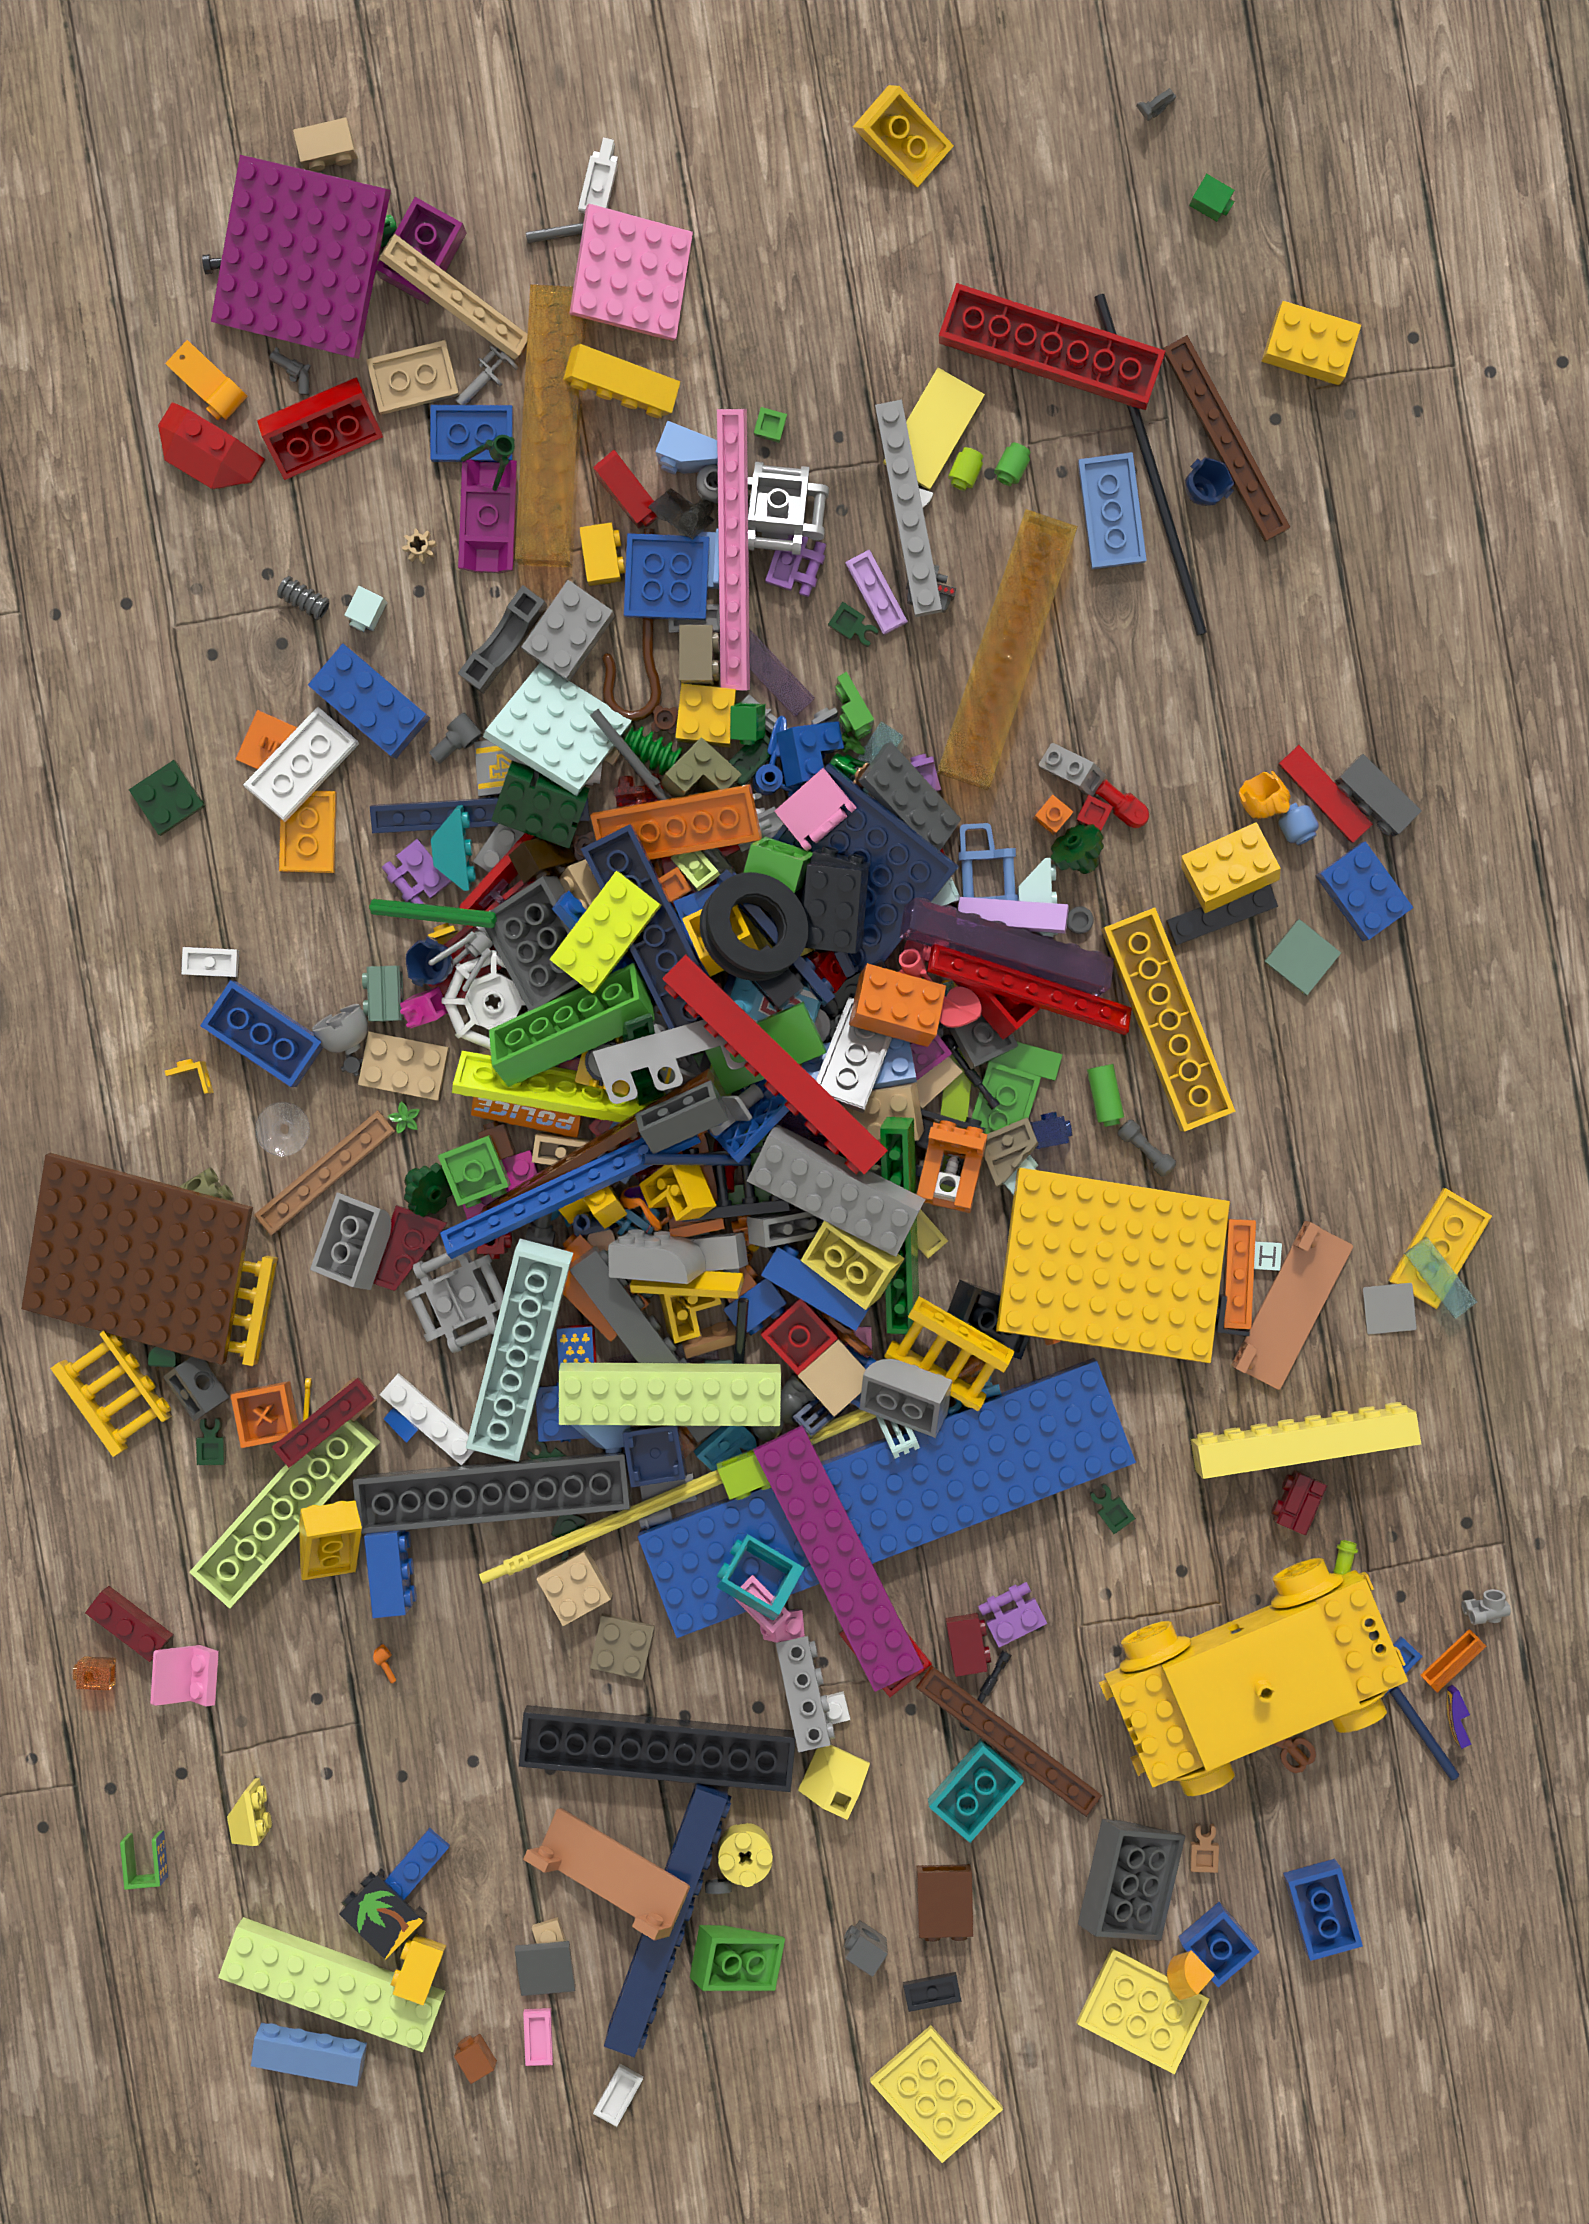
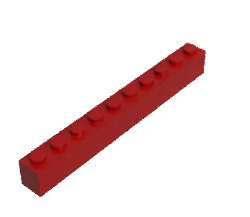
M686 954L662 978L667 983L663 988L674 999L680 996L687 1003L684 1008L695 1019L700 1015L707 1022L703 1027L713 1037L716 1038L718 1035L723 1037L727 1041L724 1047L735 1058L740 1054L747 1061L744 1067L755 1077L760 1073L767 1080L764 1086L775 1097L780 1093L787 1100L784 1105L795 1116L801 1113L807 1119L804 1125L813 1134L822 1133L828 1139L824 1144L835 1155L841 1152L848 1159L844 1164L856 1175L860 1171L865 1175L886 1154L888 1150Z

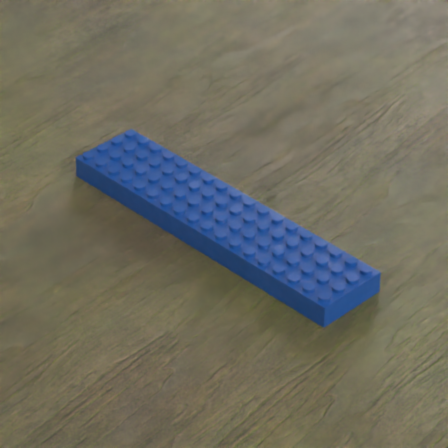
M1095 1358L1002 1392L1001 1395L985 1399L979 1411L963 1407L956 1413L948 1414L936 1438L912 1429L920 1448L916 1450L914 1447L909 1448L910 1452L904 1454V1451L899 1453L900 1457L896 1459L891 1452L886 1438H882L822 1461L872 1564L1136 1463ZM901 1431L905 1442L910 1440L907 1431ZM896 1434L891 1435L895 1446L899 1445ZM761 1487L751 1491L750 1496L741 1500H736V1498L729 1499L728 1497L673 1518L672 1521L652 1526L649 1530L639 1531L637 1537L676 1638L747 1612L732 1596L716 1587L720 1581L716 1577L724 1562L729 1564L733 1557L730 1554L733 1545L737 1539L742 1541L747 1534L804 1567L791 1594L820 1584L772 1487L762 1490ZM745 1551L729 1581L741 1587L753 1575L774 1596L786 1574Z

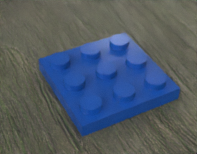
M627 533L624 617L706 621L710 538L706 536Z

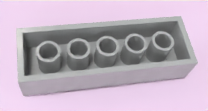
M776 1124L769 1133L747 1182L896 1257L925 1199L871 1171H868L865 1175L860 1171L856 1175L844 1164L847 1159L835 1155L833 1152Z

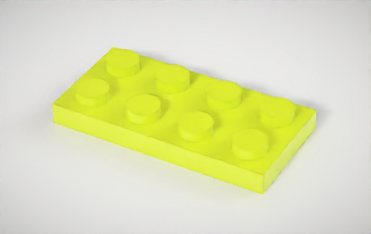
M616 871L549 960L591 993L595 994L662 905L620 872Z

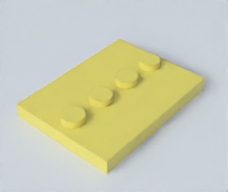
M1111 1948L1076 2023L1175 2075L1210 1999L1199 1993L1198 1995L1179 2000L1171 1991L1166 1975Z
M931 2025L870 2078L872 2085L941 2163L1003 2110L999 2101Z

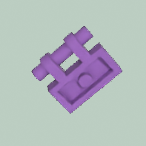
M789 535V536H788V539H781V540H792V541H793L794 535ZM802 536L800 555H792L790 551L775 550L765 583L791 591L794 581L802 584L799 594L809 597L812 587L815 588L818 580L816 575L819 566L823 564L825 559L823 554L826 544L816 541L814 549L810 550L806 548L808 537ZM802 558L809 560L805 574L798 572Z
M418 839L396 855L402 863L399 868L396 869L390 861L382 866V869L388 875L386 878L401 891L405 902L424 904L418 896L423 891L432 899L452 883L448 877L433 866V857ZM408 872L418 882L412 888L403 878Z
M1027 1582L1019 1586L1015 1584L1009 1587V1591L997 1597L993 1595L987 1598V1602L978 1606L983 1616L992 1611L995 1615L994 1618L986 1621L998 1647L1047 1624L1035 1598L1026 1602L1022 1598V1596L1031 1592ZM1012 1601L1016 1602V1607L1004 1613L1002 1612L1000 1607Z

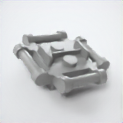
M755 462L753 477H748V490H751L748 517V550L754 551V548L790 551L792 555H800L802 536L809 537L812 540L824 539L825 528L823 527L825 499L829 496V487L823 484L808 483L810 467L801 466V469L767 466L764 465V462ZM807 496L815 498L812 524H804ZM756 532H762V537L767 538L756 537ZM789 535H794L793 541H792V540H781V539H788V536H789Z
M446 1252L425 1263L420 1261L413 1265L414 1273L420 1279L422 1285L404 1294L407 1300L410 1299L426 1333L423 1335L426 1342L445 1334L449 1349L452 1353H457L463 1349V1346L490 1334L494 1335L498 1320L495 1311L501 1308L504 1292L490 1264L492 1259L489 1254L472 1261L468 1252L453 1259ZM455 1260L460 1261L461 1267L432 1279L429 1272ZM424 1292H426L441 1325L437 1329H435L420 1296ZM485 1316L487 1320L486 1325L458 1336L457 1328Z

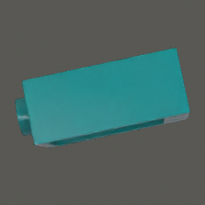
M747 1534L742 1541L737 1539L730 1551L733 1557L729 1564L724 1562L716 1577L720 1581L716 1587L769 1619L775 1620L781 1613L804 1567ZM745 1551L786 1574L770 1604L729 1581Z

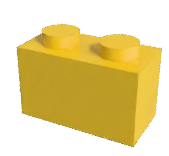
M612 522L579 527L589 586L622 582L621 574L625 573L623 557H618L617 547L621 546L619 530H614Z

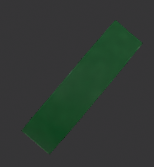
M651 1013L624 1022L623 1043L655 1034ZM648 1067L630 1072L637 1089L636 1101L639 1106L664 1096V1091L658 1090L655 1087ZM658 1072V1079L660 1082H662V1077Z

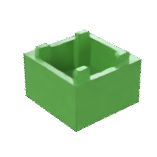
M764 837L751 844L743 873L754 872L771 876L785 884L795 893L805 885L807 864L811 862L813 852Z

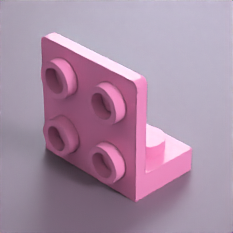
M201 1645L155 1650L153 1654L150 1703L157 1706L192 1701L203 1706L215 1705L218 1651Z

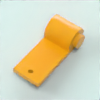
M188 340L165 363L209 405L206 410L217 420L221 417L227 420L248 397Z

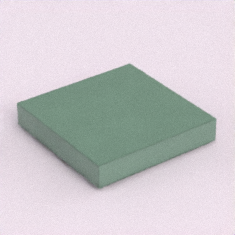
M1297 919L1264 962L1304 995H1308L1341 952L1303 921Z

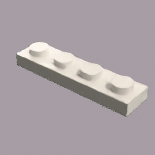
M399 1373L381 1392L380 1396L461 1466L475 1451L466 1448L469 1434Z

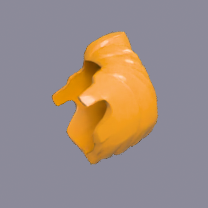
M1271 771L1272 775L1262 772L1252 779L1244 781L1238 792L1245 811L1253 819L1269 818V816L1272 817L1274 814H1282L1289 811L1290 792L1274 771Z

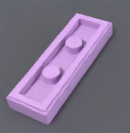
M867 550L845 562L883 636L907 624L908 621L871 551Z

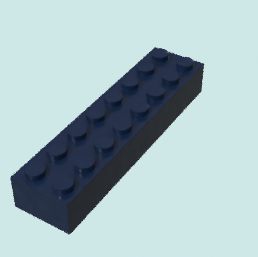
M629 824L581 848L601 890L613 874L618 871L662 905L629 949L669 1030L704 1020L700 1015L695 1019L684 1008L687 1003L680 996L674 999L663 988L667 983L662 978L685 954L704 973L705 971L635 828Z

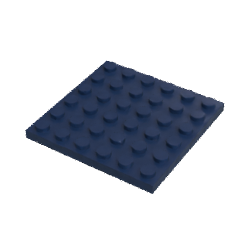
M828 764L825 770L856 806V809L850 812L844 804L841 809L846 813L847 817L818 843L813 842L810 836L805 839L812 846L809 850L811 852L822 849L823 846L838 849V854L847 857L849 854L860 855L865 858L864 862L871 863L868 870L863 948L855 954L851 953L860 971L864 969L867 963L873 964L880 959H883L884 963L959 866L832 764ZM785 824L781 826L773 837L774 840L803 849ZM804 887L794 893L799 901H801ZM814 949L813 951L808 953V955H811L812 953L817 951L821 953L826 952L828 950Z

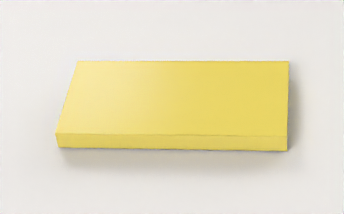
M939 367L906 421L917 481L919 485L929 491L985 396L982 392Z

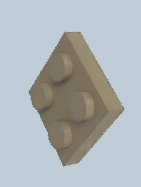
M602 1614L590 1669L643 1680L655 1625Z

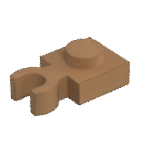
M1196 1823L1194 1826L1198 1842H1190L1189 1869L1191 1872L1218 1873L1219 1845L1218 1843H1211L1216 1836L1214 1824H1210V1831L1207 1834L1200 1832L1201 1826L1199 1823Z

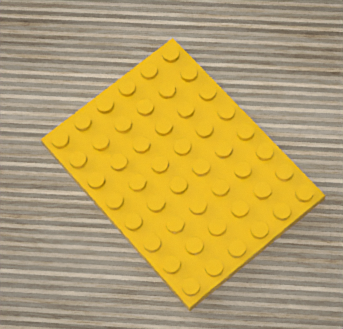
M1017 1168L996 1331L1211 1363L1230 1201Z

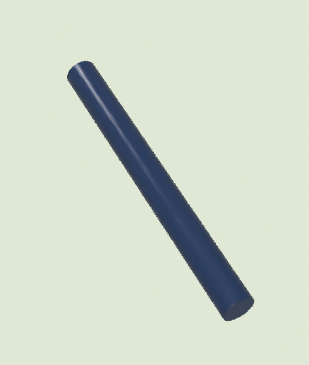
M643 1154L642 1163L643 1165L750 1166L751 1156L746 1155L738 1163L731 1155Z
M1398 1686L1392 1688L1389 1693L1451 1781L1457 1779L1460 1774Z

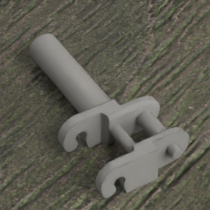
M490 345L491 351L483 360L478 358L479 366L481 368L484 366L486 369L481 372L455 401L459 405H466L490 379L495 381L498 386H501L502 383L494 375V370L502 362H508L515 370L519 367L503 351L499 353V348H494ZM496 355L499 360L492 367L488 366L487 363Z

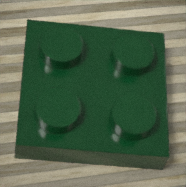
M172 760L129 789L160 836L206 806L175 760Z

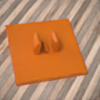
M257 710L236 760L259 769L297 727Z

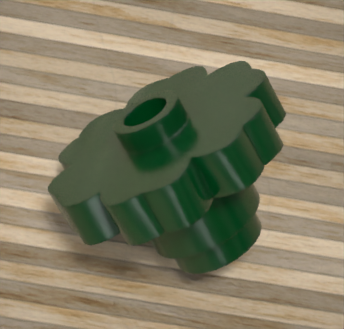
M1083 824L1067 829L1064 836L1056 838L1051 846V851L1053 852L1051 859L1060 870H1066L1070 867L1073 871L1077 870L1082 874H1088L1099 865L1098 856L1104 848L1102 843L1104 836L1094 824L1086 827Z
M434 1163L430 1168L428 1166H423L420 1169L414 1168L407 1173L404 1180L406 1185L404 1200L409 1203L408 1209L421 1217H425L429 1212L436 1214L446 1206V1198L453 1194L442 1165Z

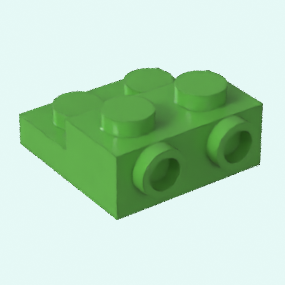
M845 672L837 677V686H835V693L843 705L841 706L839 721L846 733L851 732L857 740H860L871 733L870 730L873 727L874 718L848 673Z
M490 1135L438 1155L458 1206L463 1204L466 1205V1208L475 1206L482 1202L481 1197L489 1194L492 1198L507 1193L506 1188L511 1185Z

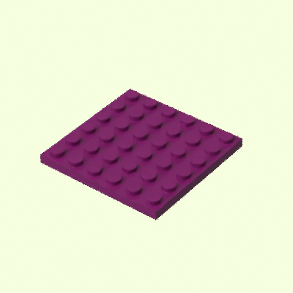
M240 155L211 322L359 359L391 190Z

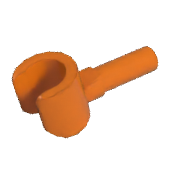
M382 1644L374 1650L373 1660L377 1665H381L390 1683H394L396 1678L386 1661L392 1654Z

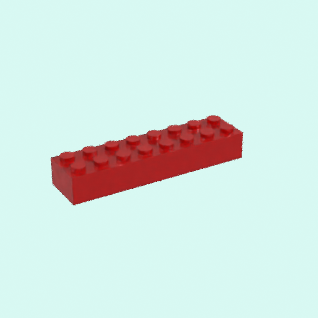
M959 283L955 285L938 335L939 344L1145 411L1166 351Z

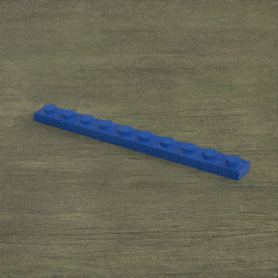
M697 1134L655 1154H677L701 1143ZM640 1138L442 1231L440 1234L447 1255L451 1259L458 1257L652 1166L643 1165L642 1155L653 1153L645 1140Z

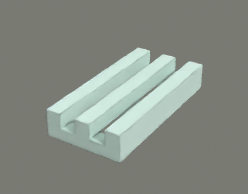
M876 1416L895 1459L900 1457L899 1453L904 1451V1454L910 1452L909 1448L914 1447L915 1450L920 1448L912 1429L905 1427L910 1440L905 1442L898 1424L890 1421L900 1443L895 1446L884 1418Z

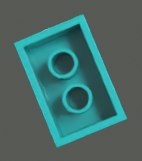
M980 1738L930 1795L928 1805L931 1810L971 1843L1024 1782L1022 1773Z

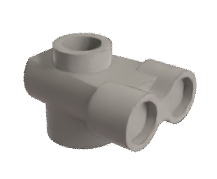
M1491 1589L1483 1593V1600L1471 1599L1464 1600L1461 1603L1462 1611L1465 1616H1469L1472 1625L1483 1624L1486 1621L1498 1623L1502 1617L1510 1616L1511 1614L1510 1605L1505 1600L1506 1595L1499 1590Z

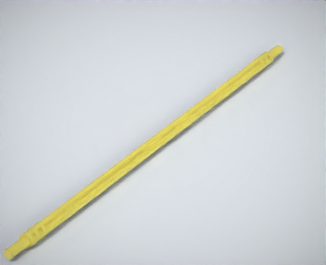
M857 1409L832 1420L810 1440L812 1444H816L876 1418V1415ZM718 1469L631 1506L630 1509L617 1512L529 1551L522 1552L520 1555L503 1561L504 1564L480 1573V1579L485 1584L506 1574L509 1576L513 1575L515 1572H520L536 1563L723 1484Z

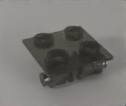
M672 488L648 507L655 512L659 519L669 522L677 528L680 534L692 540L715 520L710 516L714 509L713 502L702 498L698 503L693 504Z

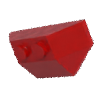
M172 402L158 424L164 460L212 490L252 483L266 460L237 438L176 403Z

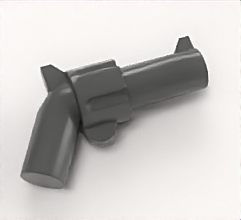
M275 347L269 360L286 369V373L290 375L289 378L292 382L298 380L299 394L309 395L308 371L311 365H304L295 359L290 360L280 354L279 348Z

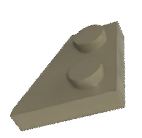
M1028 1117L987 1135L984 1157L997 1188L1001 1187L1039 1144Z

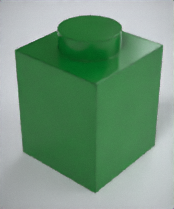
M1206 173L1189 206L1217 222L1222 214L1227 216L1235 202L1231 197L1235 190Z
M737 703L732 705L730 708V739H737L740 744L752 745L756 744L757 740L764 738L766 704Z

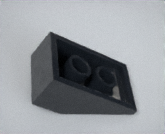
M959 1279L947 1312L1014 1351L1012 1357L1021 1360L1030 1336L996 1331L1001 1294Z

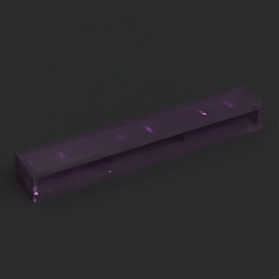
M914 898L904 907L899 936L901 938L927 946L938 944L1098 997L1111 988L1114 958L1105 956L1103 952L1088 951L1074 943L1065 944L1056 941L1051 936L1032 934L1030 930L1025 928L1016 929L1009 927L1002 921L986 920L976 913H963L957 911L953 906H940L931 903L927 898Z

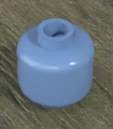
M1297 803L1290 805L1289 811L1283 813L1284 815L1278 821L1279 827L1289 843L1296 842L1298 846L1317 836L1316 831L1318 830L1319 823L1311 808L1307 805L1298 806Z

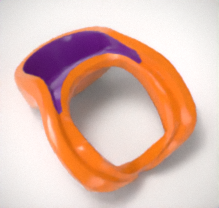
M640 1185L629 1187L621 1193L620 1202L623 1207L631 1210L640 1206L646 1218L653 1226L652 1229L654 1231H660L662 1226L668 1223L674 1216L671 1207L668 1206L665 1207L668 1215L659 1221L650 1211Z

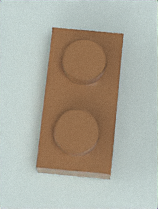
M732 1321L718 1322L711 1327L701 1329V1336L682 1341L686 1359L734 1345L736 1332Z

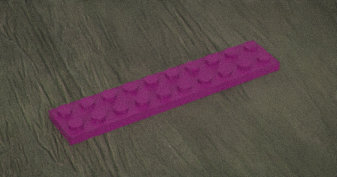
M802 1425L753 1449L874 1692L923 1669V1664L804 1426Z

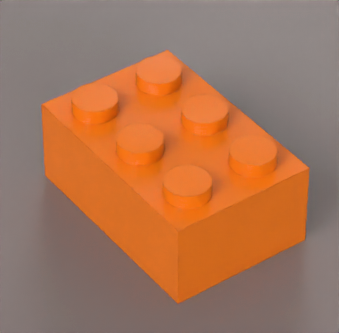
M867 963L859 975L849 1025L928 1047L937 1034L946 985Z

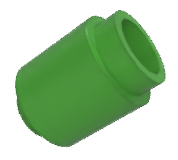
M1015 442L1011 443L1010 447H1006L994 470L997 480L1007 486L1018 484L1030 462V450Z

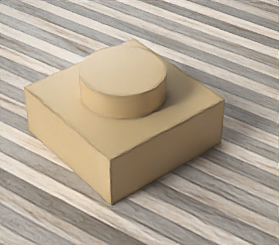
M559 1917L532 1926L536 1944L566 1941Z

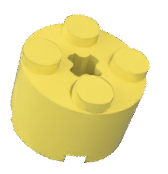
M750 1823L736 1824L729 1827L722 1834L718 1845V1864L721 1872L729 1881L737 1885L750 1887L760 1882L769 1873L773 1861L772 1847L769 1837L763 1829ZM747 1851L750 1852V1856H749V1857H748V1856H744V1857H741V1856H740V1852H742V1853H744V1854L747 1853Z

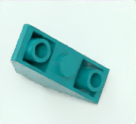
M458 805L432 836L431 848L433 866L463 891L470 890L472 882H476L475 867L470 866L469 856L473 855L472 840L467 839L466 829L470 828L469 813L464 812L463 805Z

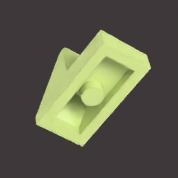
M701 851L671 857L674 864L688 879L696 892L720 875L718 870Z

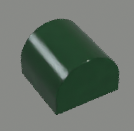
M154 1347L149 1353L148 1365L176 1367L181 1364L182 1355L181 1353Z

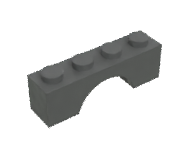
M522 585L507 605L505 613L493 633L480 648L471 654L458 672L460 677L484 694L548 607L546 602Z

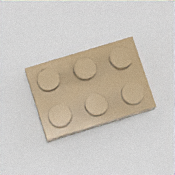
M446 340L366 359L380 415L459 396Z
M368 1031L358 1085L439 1101L450 1047Z

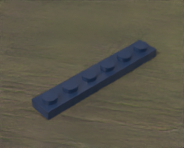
M726 869L718 876L717 882L720 885L726 879L736 875V873L733 872L731 874ZM750 903L737 904L770 945L775 947L778 931L770 915L766 916L760 906ZM800 956L790 966L791 969H795L801 975L804 985L823 1007L834 999L835 995L832 993L834 988L825 978L821 980L814 972L816 967L809 958H802Z

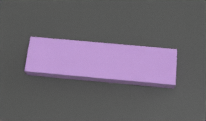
M960 897L956 924L957 926L1066 934L1069 906L1068 904Z

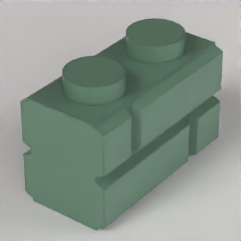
M402 966L367 967V973L362 974V986L368 992V1000L363 1001L365 1016H368L370 1022L404 1021V1015L400 1013L402 1009L400 1003L404 1001Z

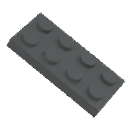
M892 742L884 744L858 780L875 800L939 851L961 821L956 812Z

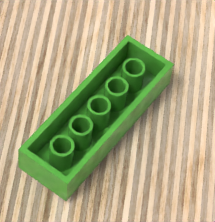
M632 963L609 974L595 994L583 986L490 1029L492 1067L506 1085L510 1087L540 1072L547 1071L564 1061L571 1060L588 1050L595 1049L610 1040L621 1037L623 1035V1025L626 1021L651 1013L654 1021L651 992L642 973L635 963Z

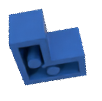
M839 721L796 726L776 733L786 787L804 785L824 768L822 755L844 748Z

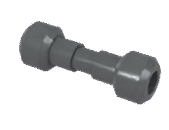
M1127 1120L1118 1130V1136L1124 1142H1131L1137 1149L1142 1150L1147 1155L1146 1157L1154 1164L1153 1169L1160 1176L1168 1175L1176 1166L1174 1158L1169 1154H1162L1147 1141L1148 1139L1140 1133V1126L1134 1120Z

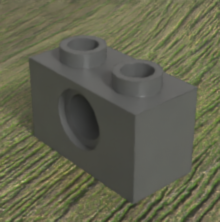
M191 1357L164 1376V1379L193 1421H196L229 1398L224 1385L217 1380L206 1360Z
M859 1920L856 1926L851 1925L843 1937L846 1940L844 1944L845 1959L873 1977L888 1955L887 1939Z

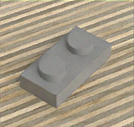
M498 824L473 862L490 872L522 837L524 832Z

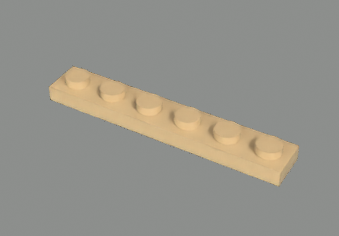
M396 234L390 238L379 257L381 261L513 360L520 355L530 335Z

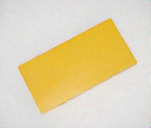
M1443 1188L1388 1281L1392 1284L1412 1283L1413 1296L1437 1309L1492 1215L1450 1190Z

